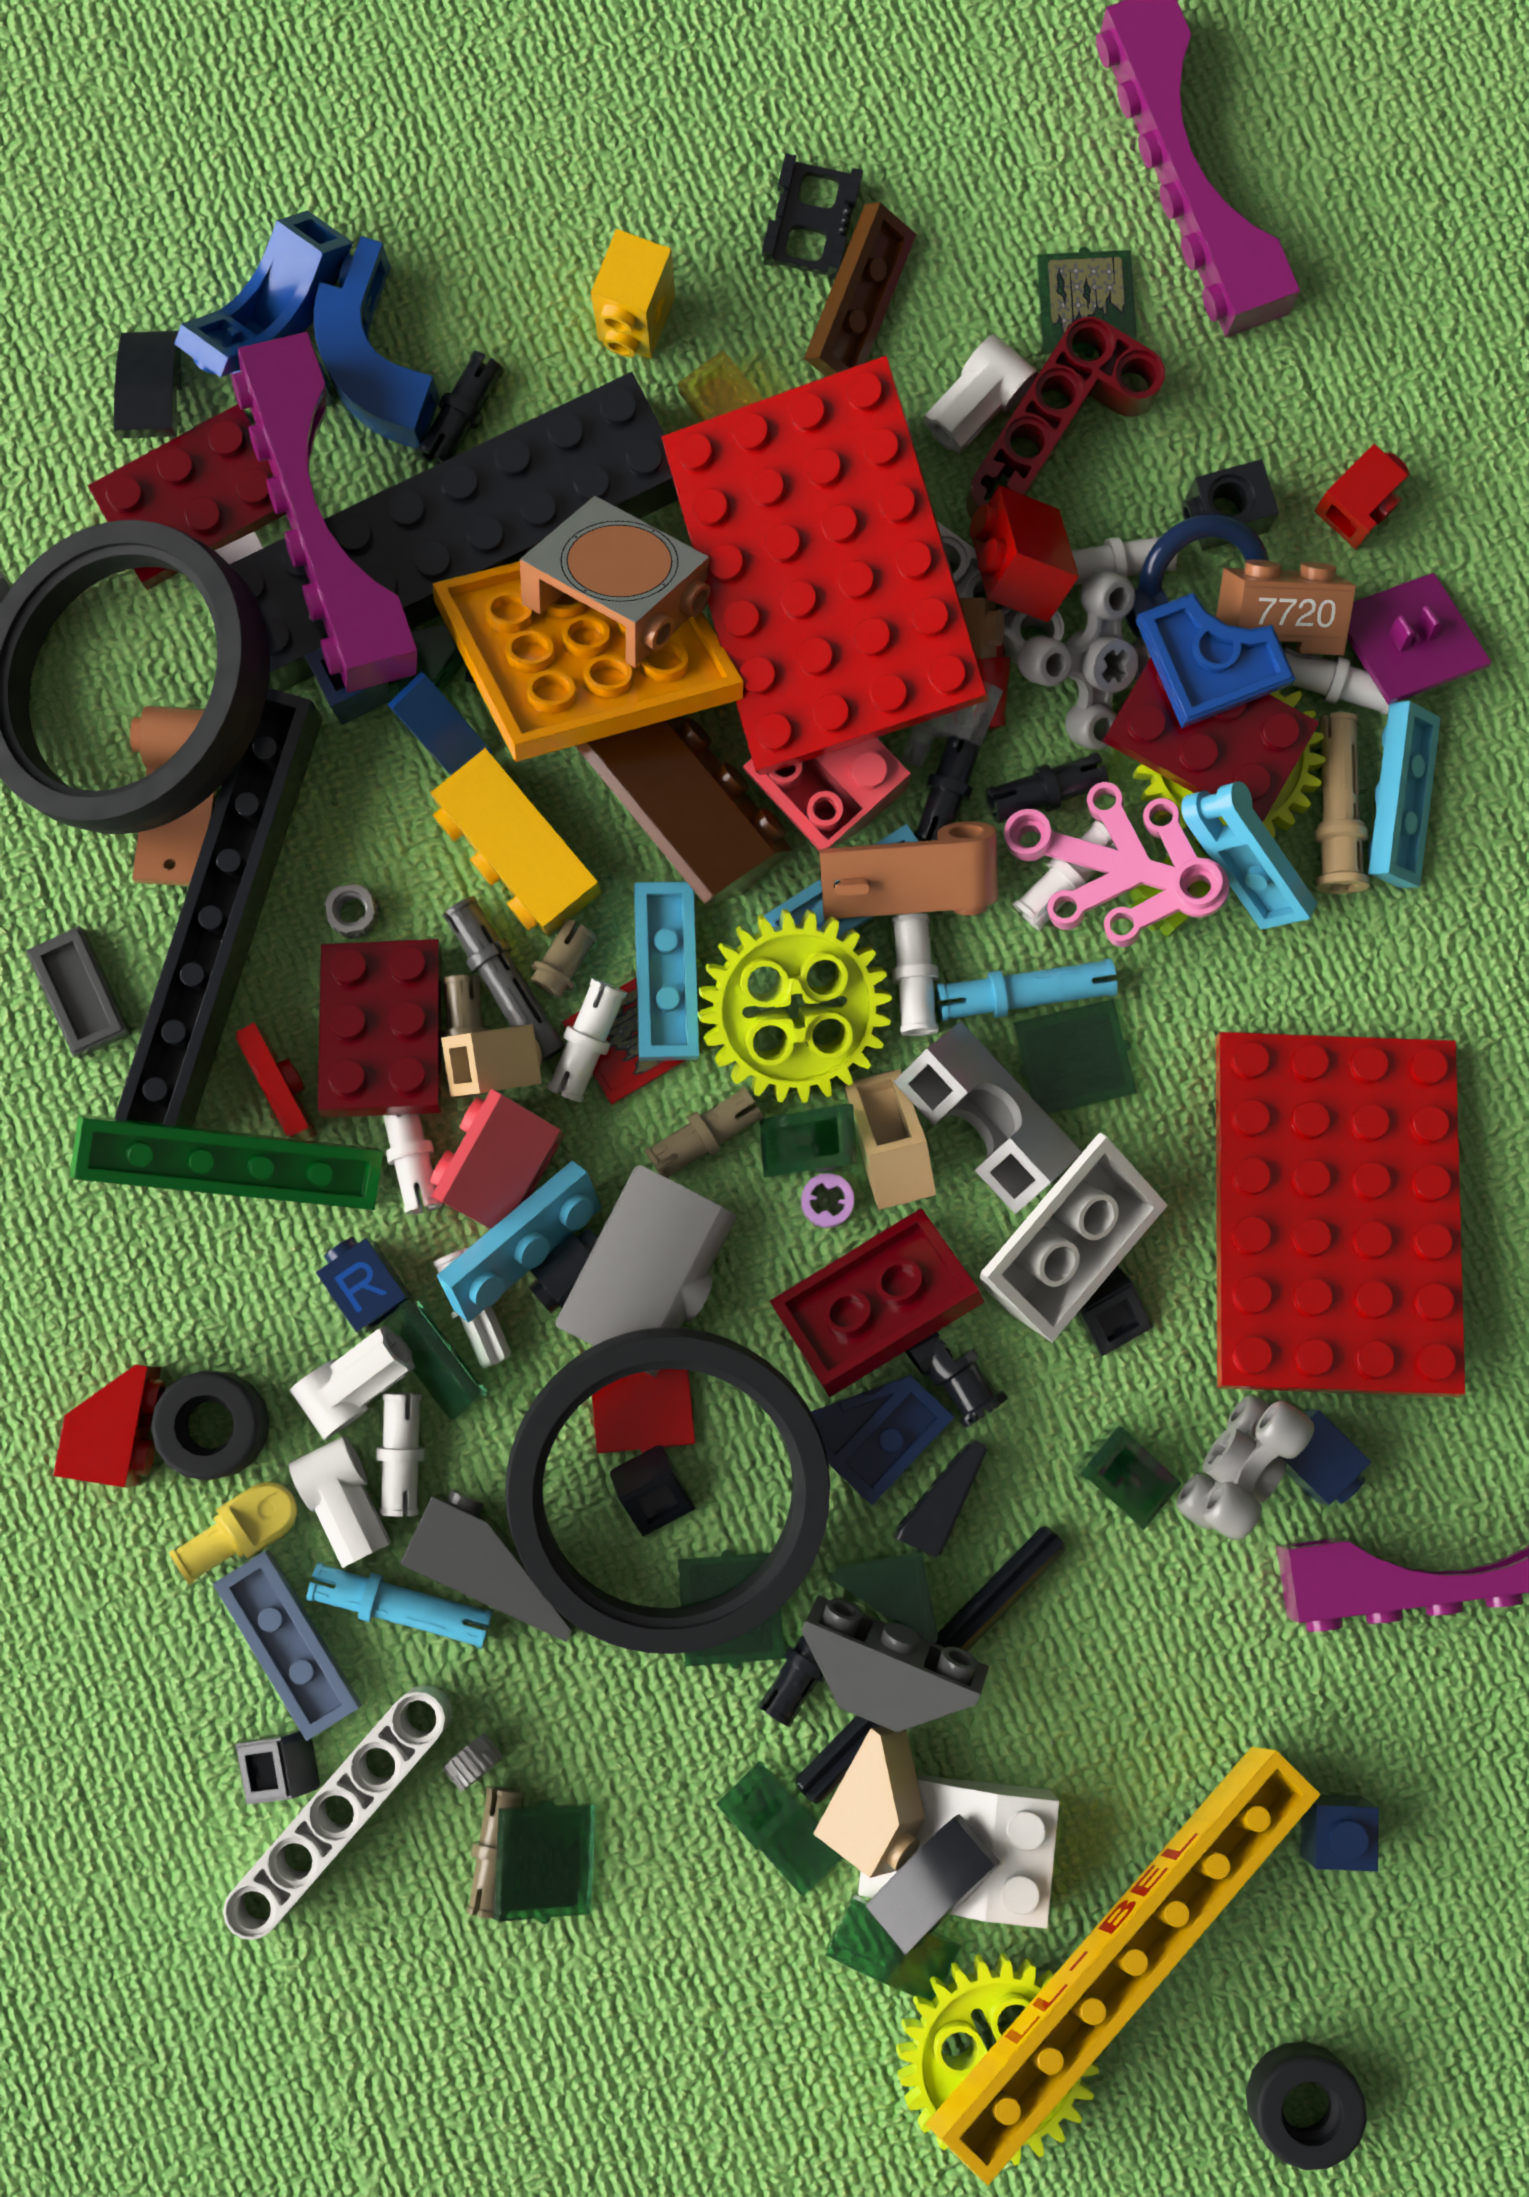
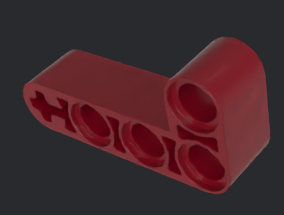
M1082 317L1075 320L1065 331L976 471L966 498V510L970 519L972 520L976 510L982 504H988L985 496L994 490L1002 473L1010 478L1006 488L1025 496L1028 495L1090 397L1126 417H1134L1145 413L1153 405L1165 379V367L1161 358L1151 349L1102 319ZM1078 343L1090 344L1097 350L1099 358L1094 361L1082 360L1074 353L1072 346ZM1127 373L1140 375L1146 381L1148 389L1143 392L1132 391L1124 385L1121 376ZM1054 390L1061 392L1067 397L1069 406L1064 409H1053L1044 403L1041 394ZM1018 438L1029 439L1036 444L1039 454L1032 458L1021 457L1013 451L1010 443Z

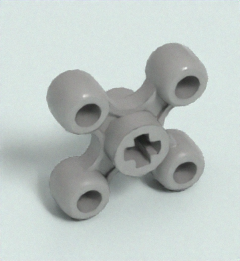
M1109 571L1093 573L1082 585L1080 599L1088 616L1086 630L1075 633L1066 644L1046 636L1030 638L1023 644L1018 654V667L1021 674L1033 683L1054 686L1060 684L1068 677L1076 681L1079 688V698L1077 704L1067 713L1065 729L1068 737L1073 742L1093 750L1109 746L1102 741L1117 716L1112 710L1113 694L1129 686L1134 678L1138 680L1151 658L1143 638L1138 639L1131 645L1129 642L1124 641L1122 637L1121 623L1123 617L1128 615L1134 606L1135 589L1125 576Z
M1248 1395L1236 1405L1228 1419V1429L1217 1438L1206 1455L1203 1463V1471L1205 1473H1196L1192 1476L1178 1495L1176 1506L1186 1518L1201 1528H1214L1232 1540H1241L1252 1531L1262 1512L1261 1503L1272 1494L1283 1477L1286 1462L1278 1456L1286 1459L1295 1458L1306 1448L1314 1433L1315 1426L1312 1420L1295 1406L1285 1401H1276L1271 1405L1258 1396Z

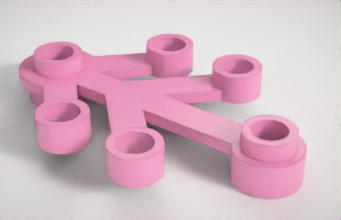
M1101 782L1094 785L1088 792L1087 805L1091 816L1097 821L1103 822L1117 850L1051 830L1047 817L1034 809L1017 811L1010 816L1005 824L1004 838L1011 854L1019 860L1036 861L1045 855L1106 873L1073 891L1061 890L1051 896L1048 901L1047 911L1053 925L1062 930L1076 928L1083 921L1085 912L1142 884L1164 890L1132 909L1117 907L1106 915L1104 930L1107 939L1115 946L1127 947L1139 939L1142 929L1179 911L1191 917H1206L1216 913L1223 907L1229 895V879L1225 870L1211 859L1197 858L1180 826L1178 807L1173 801L1166 798H1157L1149 802L1144 809L1143 820L1147 832L1151 836L1162 840L1174 867L1149 859L1123 809L1124 802L1120 789L1110 782ZM1102 795H1111L1116 799L1114 806L1107 810H1101L1094 804L1097 798ZM1158 811H1167L1173 816L1171 822L1165 826H1157L1150 820L1153 814ZM1027 832H1036L1041 836L1038 844L1033 847H1024L1019 842L1021 837ZM1197 881H1203L1209 884L1211 889L1204 897L1197 898L1188 893L1190 885ZM1063 902H1072L1077 906L1074 915L1068 918L1057 916L1055 911L1058 905ZM1119 919H1128L1134 926L1128 934L1117 935L1111 930L1114 922Z

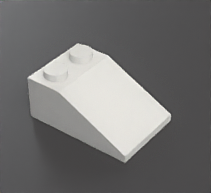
M916 1775L926 1818L915 1837L919 1840L918 1850L946 1823L960 1814L1001 1862L969 1899L954 1908L949 1914L985 1922L1047 1929L1059 1800L1052 1790ZM860 1871L858 1895L873 1898L896 1872L869 1878Z

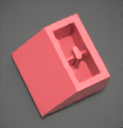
M877 737L761 776L755 771L752 758L743 765V770L818 850L834 848L864 829L907 790L911 775Z
M491 1089L485 1100L476 1097L465 1113L460 1129L467 1133L456 1153L447 1150L436 1165L430 1182L437 1185L431 1197L492 1229L534 1193L565 1135L561 1129Z

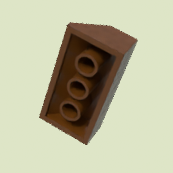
M683 716L576 745L575 747L704 904L744 895L793 850L783 838L786 835V830L779 819L768 809H759L746 794L749 785L745 778L731 764L725 762L722 765L708 748L712 741L707 732L695 720L689 717L684 719Z

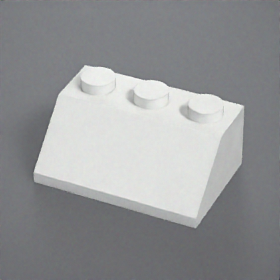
M1099 1133L980 1273V1284L1012 1316L1053 1343L1168 1205L1109 1138Z

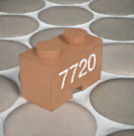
M1246 560L1245 569L1223 568L1216 613L1217 619L1227 625L1246 629L1273 625L1279 641L1297 643L1296 651L1300 654L1344 655L1356 585L1336 575L1337 568L1335 566L1318 562L1301 563L1300 571L1281 570L1282 565L1276 562Z

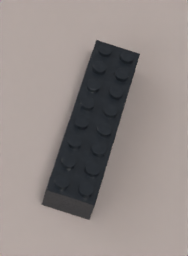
M631 371L325 518L324 521L328 530L346 555L374 581L399 596L411 630L441 615L434 602L432 583L520 561L525 554L594 496L638 519L678 501L679 498L661 438L665 434ZM284 538L229 564L246 582L260 607L269 640L270 676L268 688L282 692L314 677L304 655L320 648V640L328 638L322 619L311 620L302 585L310 584L304 565L294 568Z

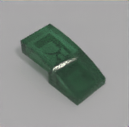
M759 1761L716 1803L753 1847L765 1854L802 1897H806L845 1859L813 1834L820 1822L819 1819L762 1761Z
M852 1893L825 1948V1955L884 1984L910 1995L921 1996L932 2001L937 1995L932 1988L930 1978L935 1976L942 1982H945L950 1972L951 1964L954 1963L961 1945L933 1931L917 1949L905 1955L865 1905L868 1901Z

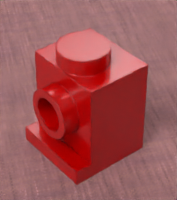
M1373 444L1326 491L1314 512L1356 550L1365 541L1375 525H1380L1402 501V498L1396 494V491L1410 476L1409 470L1398 456L1390 452H1383L1376 444Z

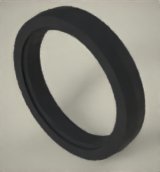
M119 520L88 527L68 536L39 556L17 579L0 604V778L23 801L53 820L68 826L103 834H130L155 829L178 819L204 802L228 778L245 754L260 722L267 697L270 676V651L266 625L260 607L243 578L217 552L203 542L174 528L142 520ZM141 567H160L185 574L200 591L210 610L217 641L215 679L202 717L192 734L176 754L146 777L126 786L109 790L93 791L69 787L56 776L43 759L36 744L30 720L29 696L32 673L46 636L58 617L72 601L89 587L108 576Z
M663 1327L629 1332L605 1340L578 1355L551 1378L534 1399L517 1430L507 1466L505 1496L511 1535L519 1557L530 1579L556 1611L586 1633L609 1644L647 1653L675 1654L712 1648L734 1640L766 1621L787 1602L808 1574L818 1554L829 1513L830 1476L826 1449L818 1425L797 1389L780 1371L750 1349L728 1338L700 1330ZM685 1369L697 1371L734 1385L757 1402L769 1415L786 1444L791 1464L792 1494L789 1513L783 1531L769 1556L754 1573L732 1590L711 1600L685 1607L657 1608L636 1605L620 1600L594 1586L569 1563L560 1550L551 1532L544 1507L543 1478L546 1463L557 1435L569 1417L582 1403L603 1387L621 1378L649 1370Z

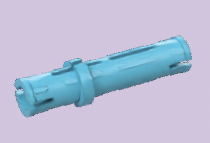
M1108 958L1103 961L1003 976L999 970L988 972L986 979L949 984L939 983L936 984V999L942 1001L962 998L960 1002L937 1005L939 1016L942 1022L949 1019L992 1013L994 1018L1007 1016L1008 1010L1102 996H1116L1117 980L1111 981L1109 979L1092 982V979L1096 977L1116 975L1115 966L1112 959Z
M317 1562L312 1577H315L314 1580L335 1585L336 1587L330 1588L310 1582L306 1600L358 1612V1619L370 1622L372 1617L475 1645L476 1648H483L487 1635L486 1631L463 1625V1623L468 1622L489 1628L493 1610H484L383 1582L384 1575L372 1572L368 1578Z

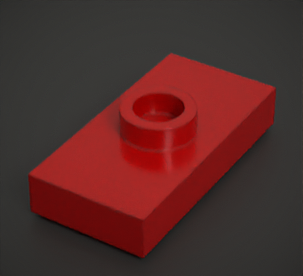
M255 1022L236 1031L237 1036L235 1038L286 1136L292 1139L307 1140L317 1135L296 1094L304 1090L305 1086L290 1058L279 1061L265 1032Z

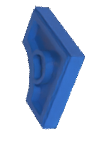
M1194 593L1138 614L1135 620L1181 728L1289 687L1296 680L1273 625L1253 629L1227 625L1208 613Z

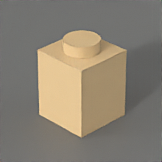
M533 1024L441 1038L450 1097L490 1092L491 1089L498 1091L542 1084L540 1074L542 1053L535 1039Z

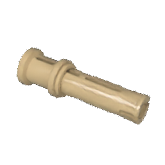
M1349 712L1330 713V716L1323 715L1320 717V729L1324 736L1321 756L1325 757V763L1321 766L1323 822L1319 823L1318 828L1315 830V842L1321 844L1322 875L1316 878V890L1328 894H1349L1370 888L1369 876L1363 874L1362 845L1363 842L1368 840V828L1365 826V822L1360 820L1358 806V716Z

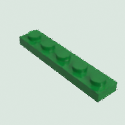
M78 1114L70 1176L75 1180L375 1210L383 1151L372 1147Z

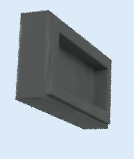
M78 926L26 950L73 1057L79 1059L132 1034L84 928Z

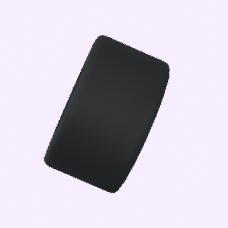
M204 1370L184 1375L165 1389L154 1407L151 1431L155 1449L168 1467L186 1478L208 1481L238 1474L252 1464L266 1444L270 1421L265 1401L253 1384L233 1373ZM209 1401L219 1402L224 1405L232 1414L234 1423L233 1431L228 1441L214 1449L203 1448L195 1443L190 1436L188 1428L189 1418L194 1409L200 1404Z
M1309 2042L1284 2043L1265 2053L1252 2069L1246 2088L1248 2115L1266 2147L1284 2163L1303 2170L1328 2169L1347 2159L1361 2142L1367 2122L1365 2096L1355 2076L1328 2049ZM1303 2082L1319 2084L1328 2095L1329 2105L1326 2114L1319 2122L1310 2127L1298 2128L1291 2125L1283 2114V2102L1292 2088Z

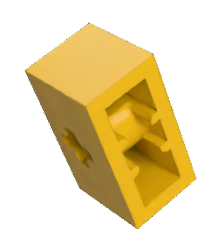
M617 228L591 290L598 340L602 341L604 346L610 351L624 357H634L635 354L651 359L675 300L672 248Z

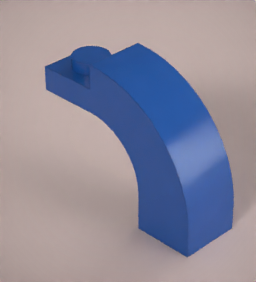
M308 210L277 220L264 255L253 276L241 292L220 310L182 323L174 345L193 357L194 363L208 373L223 377L240 372L239 347L306 331L314 320V306L319 283L322 282L335 286L342 263L346 255L350 253L353 242Z
M361 236L354 255L347 254L342 263L339 274L340 288L322 282L319 283L314 306L316 343L334 389L348 410L373 432L391 441L417 449L429 431L440 397L433 376L396 365L383 358L370 345V326L391 266L383 243Z

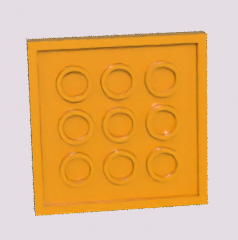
M520 561L432 583L434 602L515 762L743 698L744 682L725 649L720 647L718 637L703 612L696 617H690L672 634L668 643L662 649L654 650L639 665L633 667L626 663V627L566 593L542 614H538L522 605Z

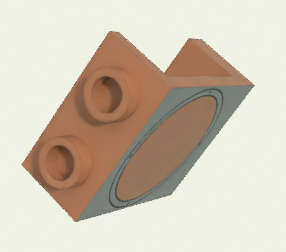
M594 496L520 559L522 605L538 614H542L563 594H568L626 627V663L636 667L654 650L662 649L668 643L672 634L690 617L698 616L706 607L707 600L711 594L710 586L704 583L709 574V556Z

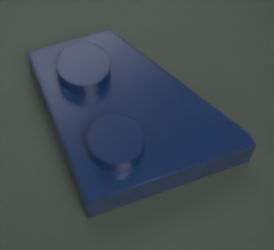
M911 1375L811 1411L825 1445L828 1464L871 1505L879 1499L954 1418Z

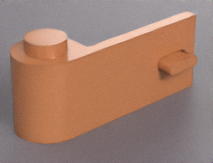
M146 706L142 711L141 717H134L132 719L130 727L131 749L133 752H140L142 762L146 767V776L164 765L176 754L196 728L205 709ZM217 790L200 805L178 819L155 829L138 832L132 877L135 883L189 886L215 807Z
M977 821L951 823L940 828L937 832V840L819 849L824 920H827L830 916L842 919L953 910L954 913L959 915H977L985 912L988 909V905L996 902L999 897L996 828L988 823Z

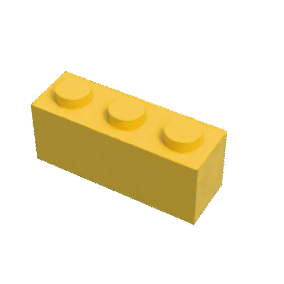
M486 748L430 792L440 808L432 814L434 819L454 842L462 836L477 852L469 860L491 887L500 880L514 896L506 904L528 931L538 925L545 935L549 937L562 926L565 919H571L602 893L598 881Z

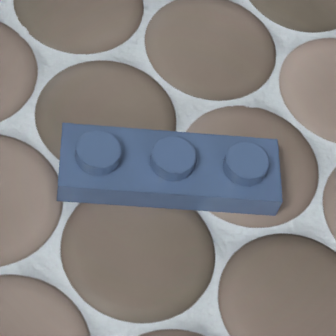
M270 1550L262 1552L213 1583V1586L306 1741L362 1706Z

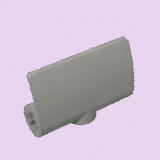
M636 1166L556 1319V1327L593 1346L610 1338L638 1330L663 1327L681 1328L684 1322H689L696 1317L706 1302L712 1286V1276L709 1272L737 1216L724 1207L648 1168ZM660 1369L649 1370L644 1372L653 1377H657Z

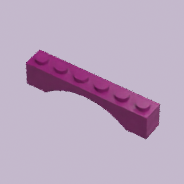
M1124 0L1106 7L1100 33L1096 35L1097 51L1104 67H1112L1119 83L1117 86V96L1123 114L1126 118L1133 117L1140 133L1138 145L1142 160L1148 169H1155L1161 183L1159 192L1163 210L1170 220L1176 219L1183 235L1181 238V249L1184 260L1190 270L1197 269L1204 285L1202 291L1203 303L1209 318L1213 322L1219 321L1225 338L1289 315L1300 293V288L1279 239L1254 226L1230 207L1207 180L1192 153L1183 124L1180 98L1183 59L1191 32L1178 1Z
M308 332L239 347L240 372L231 374L234 392L240 409L251 408L256 425L249 426L252 446L258 462L269 461L274 476L266 479L269 496L275 513L281 514L286 512L292 529L284 532L288 553L294 568L303 565L305 567L310 584L302 585L303 595L311 620L322 619L328 638L321 639L320 642L330 675L341 674L347 693L416 675L417 648L399 596L374 581L346 555L328 530L315 502L309 476V465L315 437L326 415V389Z
M1338 1538L1276 1545L1287 1618L1298 1623H1306V1630L1308 1632L1343 1628V1617L1365 1615L1366 1623L1369 1624L1403 1620V1609L1425 1607L1426 1615L1429 1616L1463 1612V1601L1485 1599L1486 1607L1490 1608L1523 1604L1522 1593H1529V1545L1492 1563L1463 1570L1423 1571L1400 1567L1378 1559L1351 1542Z

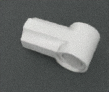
M992 334L980 344L963 367L962 376L924 415L923 423L928 427L933 438L947 450H953L960 454L1001 410L1004 413L1008 412L1022 399L1038 375V371L996 334Z
M387 1326L376 1330L337 1361L333 1359L309 1373L290 1389V1392L323 1440H326L363 1415L369 1409L366 1404L387 1391L416 1367L412 1360V1352L401 1336L396 1335Z
M342 1436L289 1462V1471L295 1487L308 1509L312 1512L316 1511L342 1568L391 1544L388 1533L365 1488L368 1481L362 1463L347 1437Z

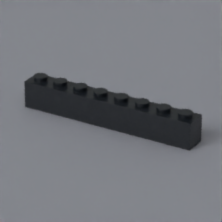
M268 688L266 702L254 737L233 772L221 785L117 1107L115 1119L193 1127L323 721V717L310 699Z

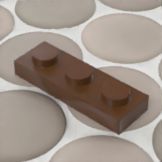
M881 202L865 204L804 357V360L826 377L867 362L917 235Z

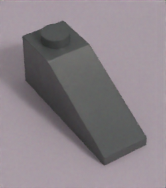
M451 1489L448 1498L440 1494L432 1496L400 1564L567 1642L573 1633L575 1625L556 1611L542 1596L530 1579L517 1549L492 1518L480 1513L484 1503L454 1489Z

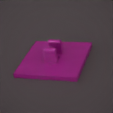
M1435 573L1353 602L1347 640L1388 705L1489 668L1492 663Z

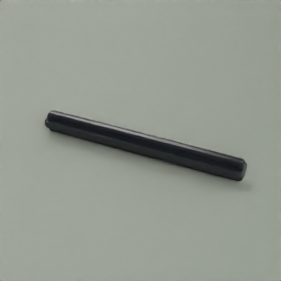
M1047 1526L1040 1527L946 1623L930 1642L944 1648L957 1647L968 1652L1066 1552L1067 1546L1065 1542L1051 1528ZM856 1716L797 1776L795 1782L798 1789L811 1802L815 1804L821 1803L843 1780L870 1728L882 1726Z

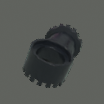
M936 1332L906 1350L905 1353L925 1378L929 1376L935 1386H943L961 1412L962 1417L959 1421L966 1428L985 1416L984 1409L988 1413L992 1412L1005 1402L1008 1396L1003 1390L996 1391L976 1362L979 1354L974 1348L953 1360L949 1349L944 1347L946 1345L945 1342L938 1339L940 1335Z

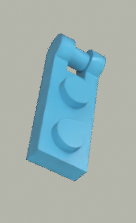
M1237 781L1222 785L1218 788L1216 794L1211 795L1204 790L1186 795L1183 798L1181 810L1187 826L1211 860L1217 862L1225 870L1230 887L1261 930L1311 919L1317 901L1252 808L1251 793L1243 782ZM1218 817H1223L1228 825L1224 826Z

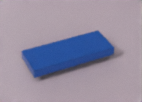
M420 672L387 704L450 776L484 748L490 754L493 753L423 672Z

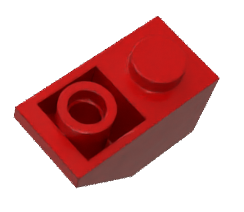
M135 1364L64 1415L53 1476L124 1488L140 1485L141 1476L149 1475L154 1461L155 1444L154 1440H148L154 1407L166 1389V1382L159 1380L160 1366Z

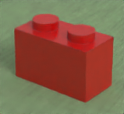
M1000 485L988 504H982L976 510L970 525V536L973 541L978 569L981 573L987 600L1049 622L1079 578L1060 510Z

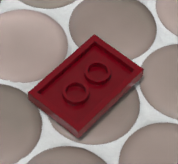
M239 404L87 485L107 522L142 520L159 523L203 542L214 551L286 515V512L276 514L266 482V479L274 476L269 461L258 462L249 433V426L252 424L244 410L240 409ZM160 567L133 568L147 590L179 573Z
M1150 658L1102 742L1193 793L1205 790L1212 795L1216 794L1218 788L1222 785L1237 781L1243 782L1251 793L1252 808L1263 823L1320 722L1268 694L1181 728L1152 658Z
M439 939L321 944L318 1111L322 1118L441 1113V946Z
M920 1208L771 1299L770 1303L830 1398L983 1304L984 1299L978 1287L924 1210Z

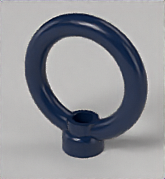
M1223 514L1193 516L1177 523L1166 531L1153 545L1144 561L1138 588L1135 589L1134 606L1129 614L1125 616L1133 634L1137 638H1142L1135 621L1138 614L1169 602L1162 590V582L1167 567L1180 550L1194 541L1213 537L1224 539L1236 546L1242 553L1245 563L1246 560L1270 561L1267 550L1257 533L1241 520Z

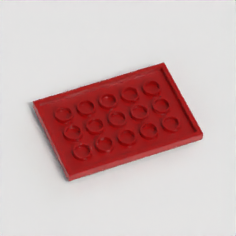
M886 355L661 436L692 548L709 556V574L704 582L711 588V594L707 601L720 647L725 649L744 682L743 698L737 700L736 705L755 771L760 776L990 700L892 367Z
M1219 1032L1215 1038L1217 1388L1461 1397L1465 1395L1456 1040Z

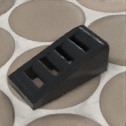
M973 1439L968 1444H965L898 1524L892 1536L936 1558L938 1555L941 1556L988 1450L986 1445Z

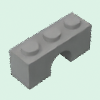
M961 1021L930 1045L894 1081L896 1086L933 1126L946 1116H957L971 1123L979 1131L986 1144L987 1156L985 1161L975 1171L1014 1214L1018 1213L1082 1154V1151Z

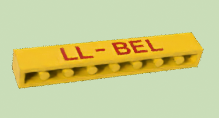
M1251 1747L925 2125L988 2186L1321 1794L1277 1750Z

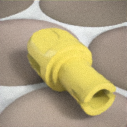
M261 1482L253 1485L227 1503L216 1508L218 1513L214 1517L216 1523L178 1549L170 1551L169 1555L189 1585L194 1583L195 1579L234 1554H237L239 1558L245 1555L249 1560L291 1529L297 1516L295 1498L290 1490L276 1482Z

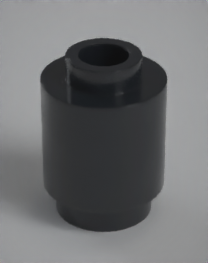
M589 1228L578 1237L572 1233L553 1249L540 1265L530 1270L537 1280L528 1287L551 1314L559 1307L563 1308L598 1239Z

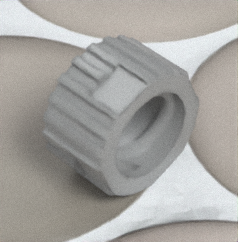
M355 883L341 887L336 886L330 892L324 904L328 924L341 936H347L349 939H360L361 936H367L370 931L374 930V927L378 924V918H380V907L377 904L376 898L367 888L365 889L362 885H356ZM354 898L361 900L365 906V915L353 923L342 921L340 917L342 906Z
M483 1733L454 1756L443 1767V1770L458 1789L463 1792L504 1756L487 1734Z

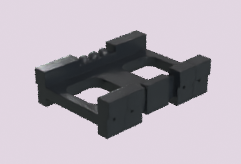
M785 153L778 182L780 197L775 213V221L769 219L762 248L764 264L773 266V263L820 273L828 275V279L835 280L844 257L847 232L849 231V224L857 203L863 170L852 168L850 174L796 162V155ZM805 177L824 178L835 181L838 184L836 200L832 207H817L804 204L799 200L802 181ZM798 228L821 233L825 236L826 242L823 254L818 261L791 257L786 253L789 235L792 230Z

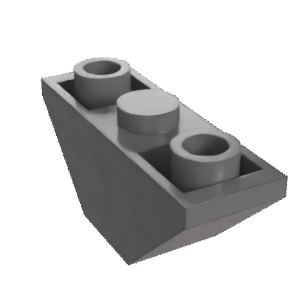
M818 1595L802 1629V1634L838 1707L895 1732H900L977 1705L989 1666L978 1662L972 1654L957 1647L944 1648L920 1638L908 1626L899 1623L886 1624L862 1614L860 1609L854 1604L841 1599L829 1600Z

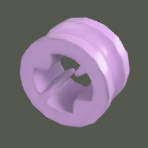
M832 1173L819 1174L811 1178L804 1186L801 1195V1209L805 1217L812 1224L822 1228H832L842 1224L850 1216L854 1206V1192L850 1184L841 1176ZM821 1185L827 1191L837 1187L844 1196V1199L839 1200L837 1204L844 1207L835 1216H832L827 1210L817 1214L810 1202H816L817 1197L811 1195V1193Z

